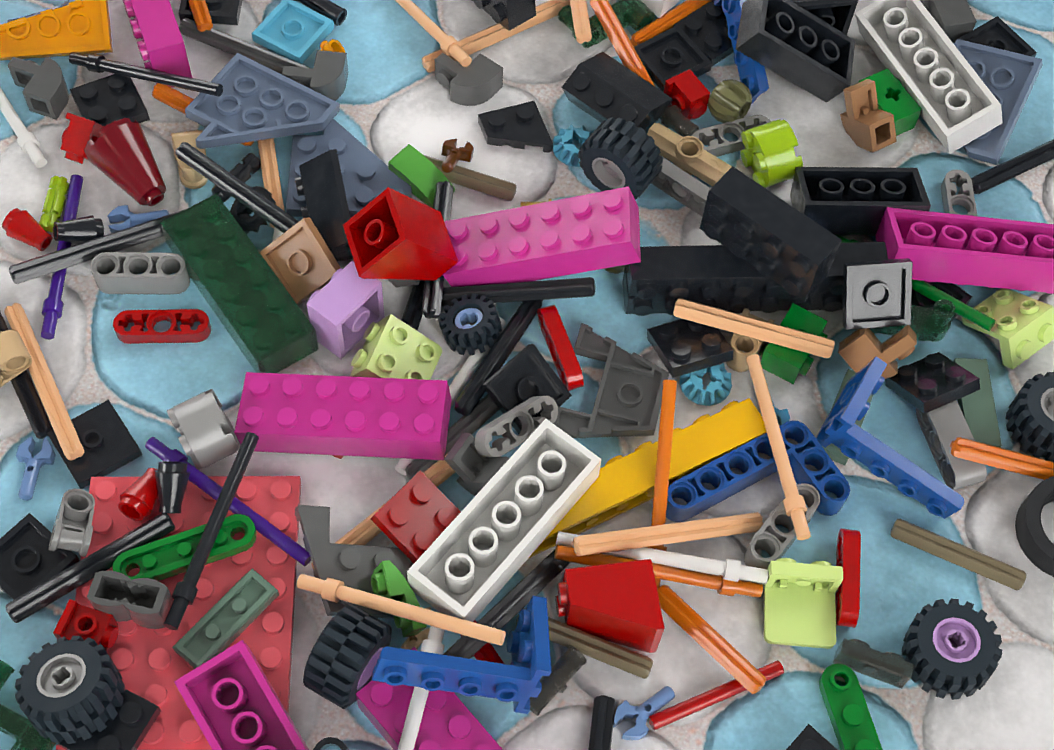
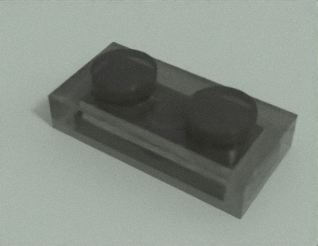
M844 638L836 649L832 662L834 664L847 665L853 671L901 689L911 679L914 664L906 662L901 655L893 652L882 653L870 648L869 644L858 639L847 640Z

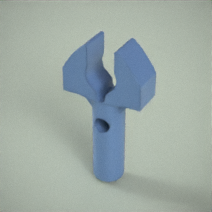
M128 205L118 206L108 214L109 222H125L108 226L110 232L114 233L169 215V212L167 210L134 214L130 212Z
M32 436L18 446L16 457L19 462H25L26 464L18 494L22 500H31L33 498L40 468L45 464H54L56 455L46 438L43 439L41 452L36 454L34 458L32 452L36 443Z
M669 686L664 687L640 706H631L627 700L624 701L616 709L613 728L625 718H637L635 726L623 733L622 739L640 740L649 732V728L646 726L647 718L675 698L673 689Z

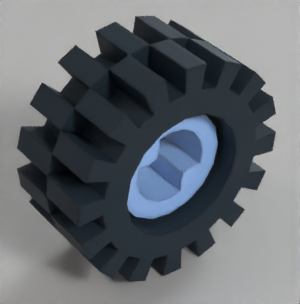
M467 294L461 295V301L458 302L455 298L451 300L452 307L446 305L443 308L445 313L440 314V328L447 345L450 346L452 351L455 352L457 350L459 354L464 355L467 350L469 355H475V350L479 349L480 353L486 351L484 346L488 345L491 348L494 345L493 339L497 340L500 336L499 332H502L498 312L491 299L488 301V298L484 295L480 299L478 294H472L471 299H468ZM467 322H468V323H470V322H472V323L476 322V323H475L474 325H472V326H471L470 324H467Z

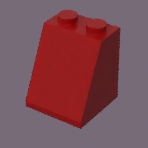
M389 187L343 224L358 275L363 279L437 280L458 263L441 212Z
M651 559L565 569L563 582L557 584L558 595L555 596L558 617H564L565 624L604 640L647 653L657 651L665 627Z

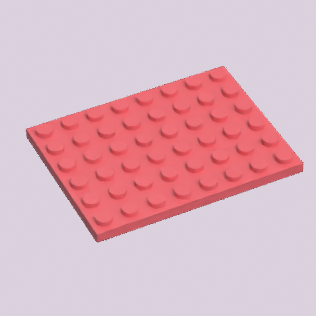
M208 476L222 488L227 479V476ZM243 476L235 497L298 543L299 521L297 522L295 516V508L300 505V476ZM91 477L89 493L95 499L92 520L93 532L86 557L161 514L159 512L160 504L158 497L151 515L144 517L142 521L132 520L119 510L120 495L140 477ZM188 480L181 505V513H167L173 521L175 529L160 539L207 524L217 501ZM228 510L226 517L234 515ZM256 531L257 537L254 545L247 551L204 566L196 585L198 589L193 604L187 606L178 630H171L166 627L149 629L136 624L133 620L116 621L119 628L118 637L113 647L107 648L106 651L122 676L121 680L124 683L125 690L146 699L161 709L160 714L137 750H212L174 681L194 670V668L174 651L173 646L252 568L278 590L279 596L226 649L241 640L249 646L289 715L297 561L258 531ZM242 532L236 533L233 539L240 540L245 534ZM113 567L106 571H113ZM134 568L130 570L128 576L137 575L140 569ZM186 572L159 582L168 587L172 596L177 582H182ZM93 579L76 589L75 601L78 604L93 608L87 598ZM88 623L85 631L89 630L93 624ZM56 744V750H66Z

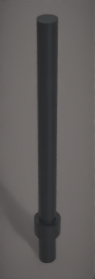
M72 52L69 55V62L71 64L86 67L89 71L103 73L105 71L218 97L223 93V86L217 83L107 60L103 55L93 53L84 55Z
M246 433L182 582H177L171 597L174 601L163 624L168 629L178 630L187 606L192 605L198 592L196 585L258 443L259 436L254 433Z

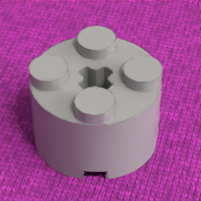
M213 389L204 391L167 410L172 424L180 431L181 436L178 438L187 456L190 455L198 470L238 452L241 446L234 433L235 430L228 416L225 415L221 408L222 405Z

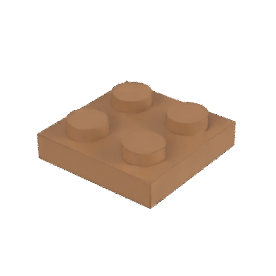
M310 217L301 219L258 253L291 307L300 305L316 290H320L327 285L333 274L341 268Z

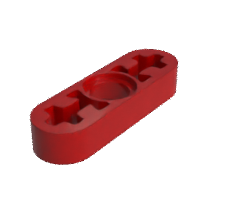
M550 305L537 309L542 334L562 383L568 391L583 387L582 370L556 306Z
M199 309L125 310L120 312L113 321V327L118 339L128 344L198 343L207 339L211 334L209 317L204 311ZM165 320L172 323L171 327L165 332L154 330L155 324ZM178 321H181L182 325H180L181 331H179V327L177 324ZM145 322H146V326H147L148 331H144V330H143V328H145V324H144ZM194 322H200L197 330H191L190 328L193 327ZM129 323H134L130 331H125L124 328H127Z
M841 528L837 538L836 566L843 567V581L835 592L836 626L855 628L859 618L861 534L858 530Z

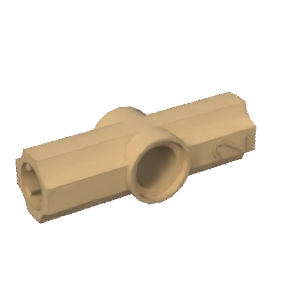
M654 123L648 130L647 135L654 139L655 145L661 151L659 155L671 161L689 175L696 176L712 187L732 167L704 150L702 142L694 136L682 137L660 123Z

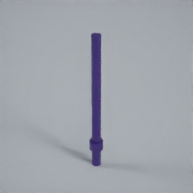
M75 174L70 178L62 222L76 219L83 185V177ZM58 241L57 251L70 247L72 243ZM67 268L52 273L48 298L43 301L41 313L44 316L41 337L47 340L54 338L57 320L62 316L64 303L61 301Z
M151 437L146 442L145 448L162 461L187 463V471L190 472L189 481L217 501L222 487L188 462V457L177 449L171 450L155 437ZM234 496L229 511L233 514L248 516L253 521L256 531L303 566H307L312 559L309 551H306L305 548Z

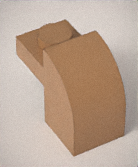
M866 79L843 89L846 112L840 114L841 121L846 133L857 146L873 153L897 142L894 115L878 109L875 81Z
M907 325L881 343L870 328H862L839 342L838 353L856 373L872 359L878 357L887 363L881 375L886 379L898 374V362L895 359L903 360L915 350L917 334Z

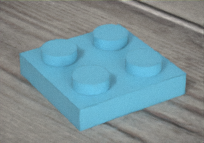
M282 0L252 32V38L254 42L285 58L303 64L332 32L334 22L294 0Z

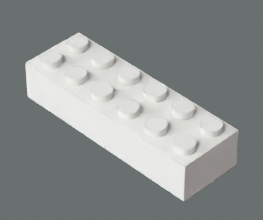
M876 0L855 13L859 33L885 68H888L900 80L902 86L922 108L920 115L949 154L1003 123L1001 104L920 0Z
M545 419L407 571L408 584L413 592L438 612L473 622L599 476L602 459Z

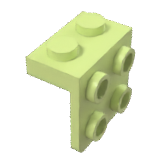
M999 289L974 307V309L996 320L990 331L962 317L964 325L999 339L1003 366L1010 369L1016 368L1054 340V307L1010 289Z
M390 314L377 323L372 322L366 329L363 336L366 340L364 346L358 350L351 361L353 370L350 376L430 380L442 354V348L431 339Z
M780 558L776 561H771L767 568L769 570L768 580L764 584V640L769 644L825 649L834 647L836 644L835 592L843 581V567L832 566L831 563L826 561H815L811 564L796 563L791 558Z

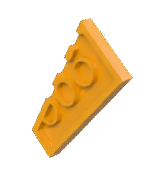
M76 0L70 2L69 5L54 10L51 8L40 12L41 14L29 18L23 17L0 25V61L11 60L13 57L29 59L69 56L72 52L79 54L113 52L108 0Z

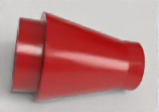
M13 209L7 214L2 223V228L6 231L7 236L33 246L39 251L47 249L52 242L53 237L42 228L27 210Z
M148 468L136 482L120 495L118 508L126 517L135 521H142L144 517L151 515L158 497L154 470L157 469Z

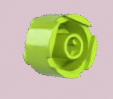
M781 119L774 120L741 132V138L745 147L744 150L740 151L742 162L746 168L751 166L754 172L752 174L753 180L764 188L793 179L795 167H803L802 156H795L794 147L798 146V142L787 121Z

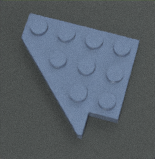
M957 39L954 44L1001 104L1003 121L1002 124L966 144L963 148L969 158L998 165L1043 66L1042 59Z
M237 53L211 81L223 86L222 95L218 97L199 93L186 107L185 114L186 118L206 127L196 138V147L206 149L323 131L339 113L340 103Z
M333 119L324 129L323 135H293L286 213L292 217H302L300 207L306 206L304 195L298 196L295 177H300L299 166L332 149H337L350 218L388 187L412 198L411 186L391 172L382 160L336 120Z

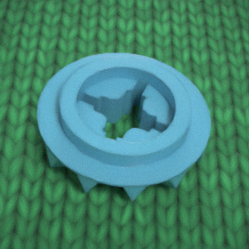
M572 124L566 130L560 128L558 135L554 136L553 152L555 156L566 165L580 167L579 151L572 144V141L576 139L582 145L594 130L588 131L584 125L581 128H574Z
M724 363L681 375L680 387L684 395L692 402L705 406L716 405L725 400L731 391V373L727 372ZM707 372L710 375L711 382L706 387V390H704L701 378Z

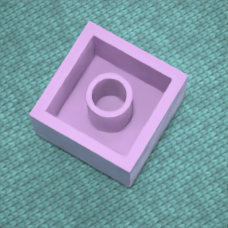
M353 261L344 269H338L333 274L330 282L321 290H316L308 300L307 310L312 338L342 359L363 338L366 329L372 322L377 323L385 317L382 282L378 279H363L359 277Z

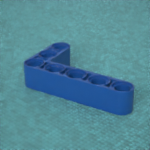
M792 420L780 425L795 482L797 484H810L818 490L820 503L816 510L825 516L837 514L850 494L848 481L804 423ZM767 433L669 485L666 517L673 522H684L777 472ZM786 439H793L798 444H791ZM758 453L767 454L771 459L761 458ZM805 465H812L817 471H811ZM730 468L740 469L743 474H735ZM702 483H710L715 489L708 490L702 486ZM825 491L834 493L837 499L828 497ZM681 498L685 500L687 504L678 505L673 501V499Z

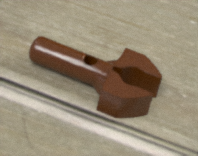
M457 139L446 140L443 143L441 155L447 156L441 165L443 172H452L459 160L471 162L474 147L470 142L467 141L464 147L456 148Z

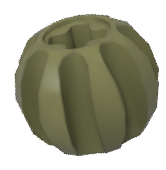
M733 79L723 80L711 92L708 108L711 115L717 121L722 123L732 122L744 118L752 103V95L744 83Z

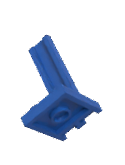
M714 0L715 6H722V10L725 13L728 36L732 42L734 62L738 69L740 82L749 88L752 95V103H754L762 93L769 89L765 67L736 50L742 5L746 0Z
M875 357L847 381L819 430L816 439L824 448L831 443L840 448L844 455L856 459L867 466L875 476L886 479L895 485L902 494L913 497L925 505L930 513L945 519L962 509L964 498L855 424V421L861 420L870 408L871 404L867 402L871 394L874 395L885 380L881 375L887 363Z
M532 596L526 609L520 611L515 631L509 632L506 649L508 653H511L512 661L510 665L387 646L380 653L372 672V680L394 686L407 685L421 687L428 691L441 690L460 693L464 696L496 698L503 702L513 701L514 712L528 714L530 711V697L537 698L542 690L541 676H550L551 674L547 598Z

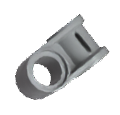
M75 488L64 493L50 538V551H55L59 548L79 552L80 556L86 557L93 532L92 520L95 499L92 494L83 489Z

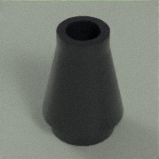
M93 215L63 222H54L53 236L55 241L80 244L104 236V226L102 220L94 218Z
M160 461L158 462V470H154L160 504L159 512L181 513V505L190 472L187 471V463Z

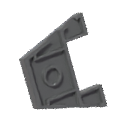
M581 323L574 352L576 355L606 362L592 414L558 406V416L553 424L572 438L654 435L661 409L663 380H668L669 372L635 352L633 354L628 353L616 346V341L607 336L604 339L592 332V327Z
M298 505L295 508L297 522L300 521L304 534L306 551H309L313 562L315 578L323 580L333 578L343 581L347 587L374 594L371 585L373 570L382 561L390 560L408 582L407 571L412 567L413 563L399 548L330 543V507ZM322 599L327 616H335L341 609L352 604L342 600L335 603ZM353 604L376 618L394 619L391 614Z

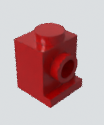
M690 69L666 80L664 93L673 99L672 107L676 112H680L686 121L697 119L706 112L710 92Z
M67 112L65 118L70 120V123L63 132L60 149L66 152L64 158L83 164L84 159L88 160L84 152L87 142L91 138L95 142L101 136L98 131L104 126Z
M69 599L53 634L57 639L66 637L67 640H71L73 636H81L83 640L89 637L107 650V648L110 649L115 644L119 628L113 615L80 605L77 601ZM88 623L93 624L89 630L85 631Z

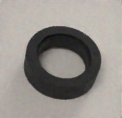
M1054 476L1045 479L1033 489L1021 504L1015 521L1016 536L1024 554L1037 568L1054 577V544L1048 539L1043 530L1041 512L1044 505L1054 501Z

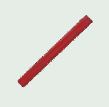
M778 660L757 669L766 677V681L784 674V668ZM734 679L649 716L648 720L652 729L657 730L747 689Z

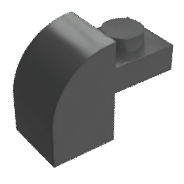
M317 50L314 68L283 66L282 75L336 101L346 88L348 78L347 53Z
M441 53L435 59V79L442 86L450 88V101L459 105L475 106L490 100L503 87V67L481 53L467 67H463L457 61Z
M13 57L8 64V68L15 85L24 88L22 92L29 110L57 120L69 100V91L60 66L48 57L44 59L41 65L31 60Z
M462 433L444 460L459 475L456 481L464 489L476 496L509 460V457H484L480 455L475 448V437L471 433Z

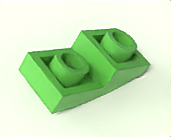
M410 144L388 162V169L411 186L412 194L433 208L436 183L449 181L444 174Z
M390 560L382 561L373 570L371 585L374 594L420 607L407 580ZM393 615L397 628H401L403 638L415 636L427 627L426 624Z

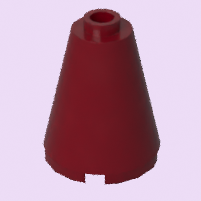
M123 118L101 128L98 131L101 136L95 142L91 138L86 144L84 152L87 159L140 205L154 206L160 203L164 198L166 186L138 121L132 122L130 118Z

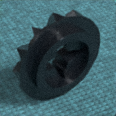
M260 186L251 187L276 204L272 198V193ZM235 199L230 210V221L235 229L247 235L250 231L258 233L260 225L268 224L266 220L255 212L253 216H250L249 214L253 213V211Z

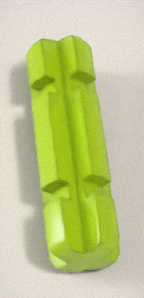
M53 176L50 179L49 188L51 189L47 191L42 210L44 213L39 221V224L46 232L53 233L54 222H60L58 219L61 218L66 199L63 195L67 194L69 187L67 178L63 176Z

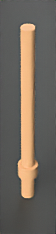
M395 0L440 44L441 50L447 56L454 57L463 67L471 64L472 58L461 49V44L453 36H448L412 0Z
M753 354L748 356L746 361L784 491V508L786 515L792 519L797 540H806L811 537L805 516L807 507L803 495H799L759 355Z
M301 574L297 580L298 588L321 594L322 599L335 603L342 600L499 646L503 645L506 637V632L503 630L347 587L343 581L333 578L323 580Z

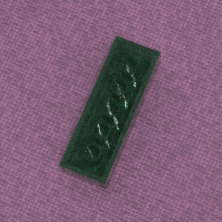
M217 194L160 222L166 244L173 253L183 257L189 277L256 373H278L319 350L315 328Z

